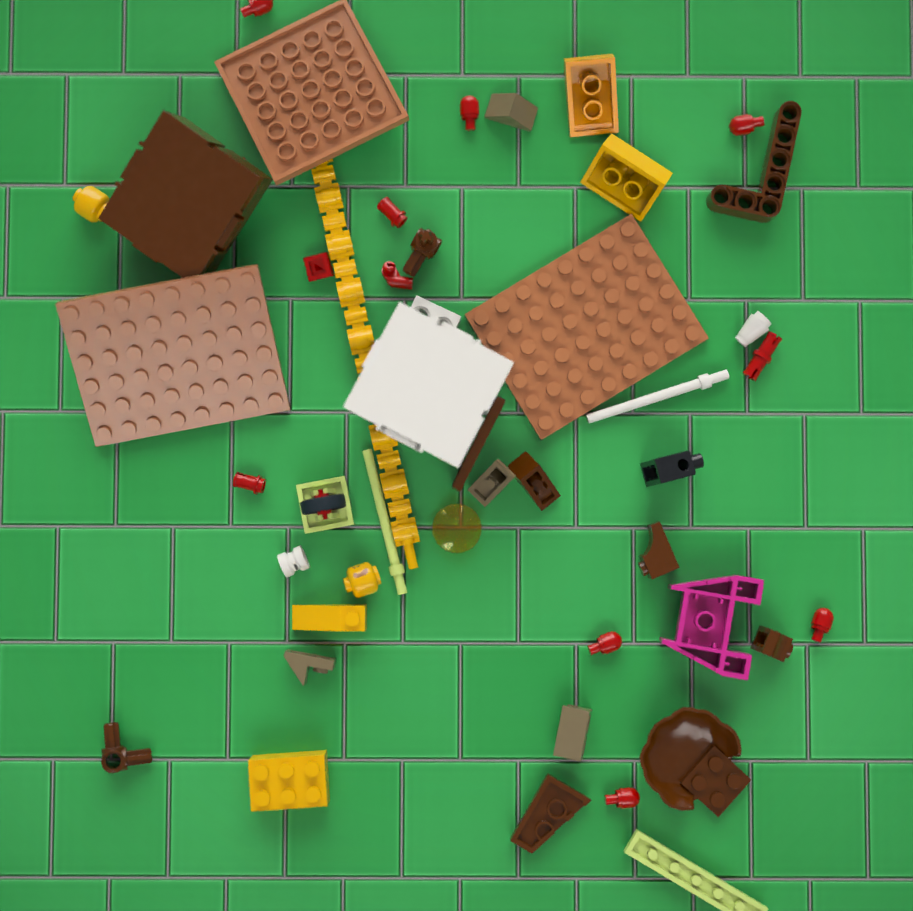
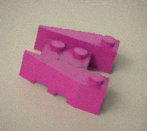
M730 575L668 584L669 589L682 591L675 639L660 637L659 641L722 676L748 681L752 655L746 652L729 650L727 647L735 601L760 605L764 580Z

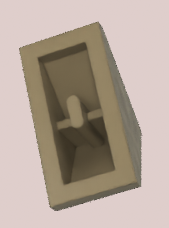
M517 93L492 94L485 118L531 132L538 107Z

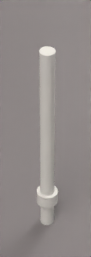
M727 369L710 375L705 373L697 376L695 380L586 414V418L590 424L699 388L701 390L710 388L712 384L727 380L730 376Z

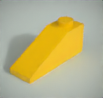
M367 604L292 605V630L366 631Z

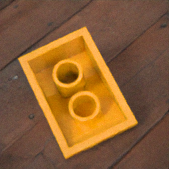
M613 54L564 58L570 137L619 133L615 56Z

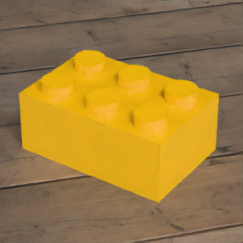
M327 750L252 755L249 758L251 812L328 806L330 790Z

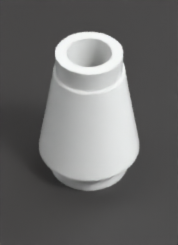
M759 311L754 315L751 313L735 339L746 348L768 332V328L772 323Z

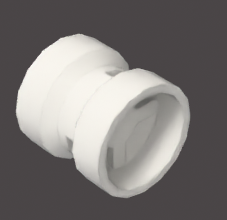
M301 545L293 548L290 553L283 552L277 555L280 567L286 578L294 575L295 571H304L310 568L307 556Z

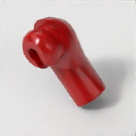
M391 261L383 264L381 273L390 287L412 290V277L400 276L395 268V263Z

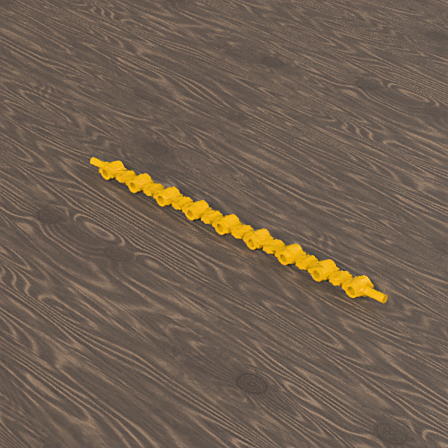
M332 158L311 169L314 184H320V187L314 188L320 214L326 212V216H322L325 232H331V234L325 235L330 260H337V263H333L336 279L341 278L342 281L336 282L341 308L348 307V310L344 311L347 326L352 325V329H348L347 334L352 356L359 355V358L355 359L357 373L359 374L363 371L362 365L375 341L371 324L364 325V322H368V316L365 306L360 307V304L366 302L360 277H353V275L358 273L355 260H349V257L355 254L349 230L343 231L342 229L347 227L344 212H338L339 209L344 208L338 182L332 184V181L336 180L333 164H327L328 162H333ZM369 425L374 451H381V454L376 455L379 469H385V473L379 474L385 499H392V502L387 503L390 517H396V521L390 522L396 547L404 546L409 570L418 568L413 543L420 542L415 517H408V514L412 513L409 498L404 499L403 496L409 494L404 468L397 469V466L401 465L398 450L393 451L392 448L398 446V442L376 429L377 425Z

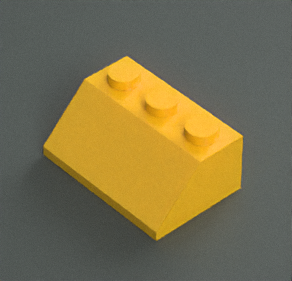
M611 133L602 144L580 183L642 222L673 173Z

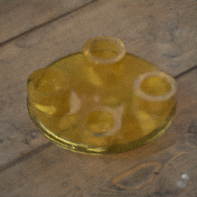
M450 504L442 508L435 516L432 525V534L437 544L442 549L451 553H463L472 549L479 541L482 532L481 521L477 513L472 508L463 504Z

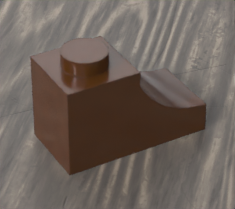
M526 451L507 465L516 475L514 478L541 511L561 496L541 466Z
M660 521L647 525L649 544L644 554L639 555L641 561L638 562V566L643 576L647 575L648 579H655L680 567Z
M759 625L750 648L784 662L785 658H789L792 653L793 644L791 643L793 639L780 632Z

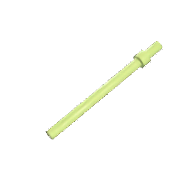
M367 449L362 452L391 565L389 571L390 575L394 577L397 593L401 595L408 593L403 576L405 570L403 563L400 564L372 449Z

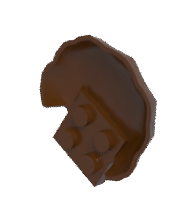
M682 707L671 716L661 719L653 726L648 735L647 743L643 746L640 754L641 767L648 785L655 792L659 793L666 805L680 811L693 810L694 800L699 799L719 817L751 781L731 761L732 757L741 756V742L736 731L729 725L722 723L717 716L707 710Z

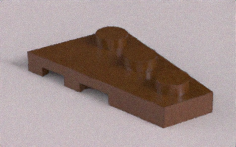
M547 773L510 837V841L526 851L534 853L566 821L568 822L573 818L576 812L592 801L591 798Z

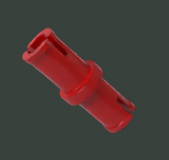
M768 331L760 347L752 353L754 356L745 371H743L742 374L744 376L748 375L747 378L757 381L758 376L765 365L771 362L773 352L782 341L780 336L776 337L777 334Z

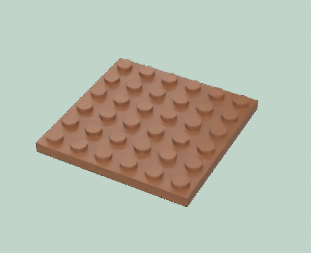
M339 0L214 61L276 186L409 121V116L347 0Z

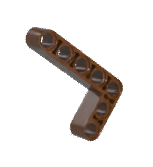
M784 102L774 115L758 192L727 185H718L712 189L706 199L707 207L711 211L761 223L770 222L780 212L801 118V107L797 102ZM783 111L789 112L792 119H786ZM778 135L785 136L787 143L780 142ZM773 158H778L782 162V167L776 166L773 163ZM767 182H774L777 186V190H771L768 187ZM714 195H722L725 203H718ZM739 199H743L748 203L747 209L739 206ZM762 205L770 206L772 214L765 213Z

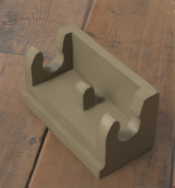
M569 704L562 706L554 756L579 762L583 759L592 709Z

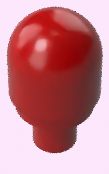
M248 0L249 5L240 8V11L244 18L252 14L255 17H260L272 10L274 2L273 0Z
M468 95L460 101V116L465 121L466 131H474L475 120L479 119L478 116L480 115L479 102L474 96Z
M748 114L736 116L730 121L729 129L736 136L750 134L754 132V128L764 126L763 116L753 118L752 115Z
M819 608L815 611L811 621V628L814 630L811 640L821 643L824 633L828 634L834 621V615L831 610Z
M607 632L596 638V643L587 647L591 655L598 652L609 654L621 647L622 638L617 632Z
M631 787L619 788L615 790V794L604 795L605 805L616 804V807L621 809L634 808L640 802V794Z

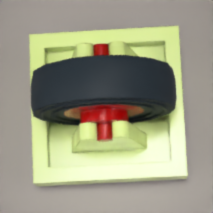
M346 476L296 485L305 534L355 525Z

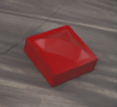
M328 252L303 258L309 282L334 276Z

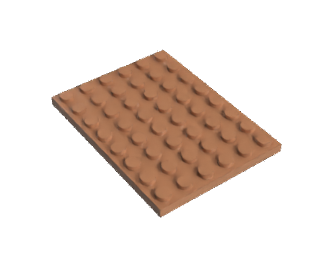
M632 214L464 314L474 333L481 340L482 346L514 362L504 382L540 440H543L709 339Z
M258 264L57 301L55 303L95 447L283 412L291 408Z

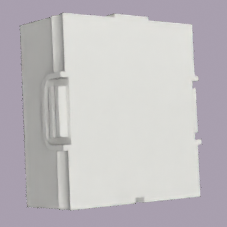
M399 302L380 339H376L362 365L363 371L343 407L377 425L376 429L413 450L419 453L426 451L459 468L484 421L482 415L486 416L514 362L480 345L481 340H474L473 336L446 322L442 323L438 317H435L433 320Z

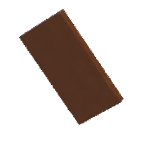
M499 396L496 397L452 484V489L458 492L461 491L506 401Z

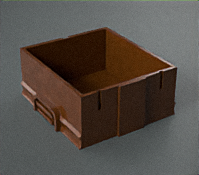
M163 110L146 140L139 142L143 150L136 149L120 177L124 180L115 182L117 188L98 219L133 243L132 246L156 263L164 264L182 278L215 272L273 179L234 151L225 149V145L185 117Z

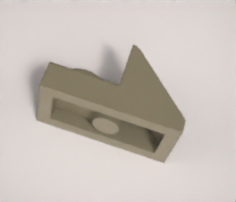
M497 459L474 482L468 491L486 507L516 475Z
M287 649L284 653L286 661L303 686L307 683L310 667H314V672L328 674V670L333 671L335 668L336 658Z

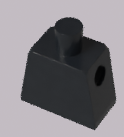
M688 450L640 463L645 485L649 487L695 475V469L704 467V460L700 453L691 455Z

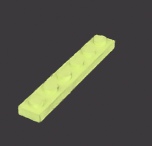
M638 829L634 831L624 849L627 855L721 911H768V908L762 903Z

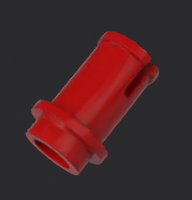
M388 197L383 198L377 205V209L391 221L390 225L392 227L400 228L408 219L405 216L406 212L401 211Z
M236 472L233 479V487L253 491L256 495L263 493L266 486V479H263L261 475L255 477Z

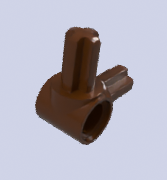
M420 228L411 242L410 247L413 252L403 267V271L409 276H416L425 259H432L441 246L442 240L436 237L430 229Z
M117 722L104 724L105 748L101 749V764L105 771L116 773L128 770V766L152 762V751L150 748L127 751V748L120 744L119 724ZM110 754H117L121 759V764L116 767L111 766L107 761V757Z

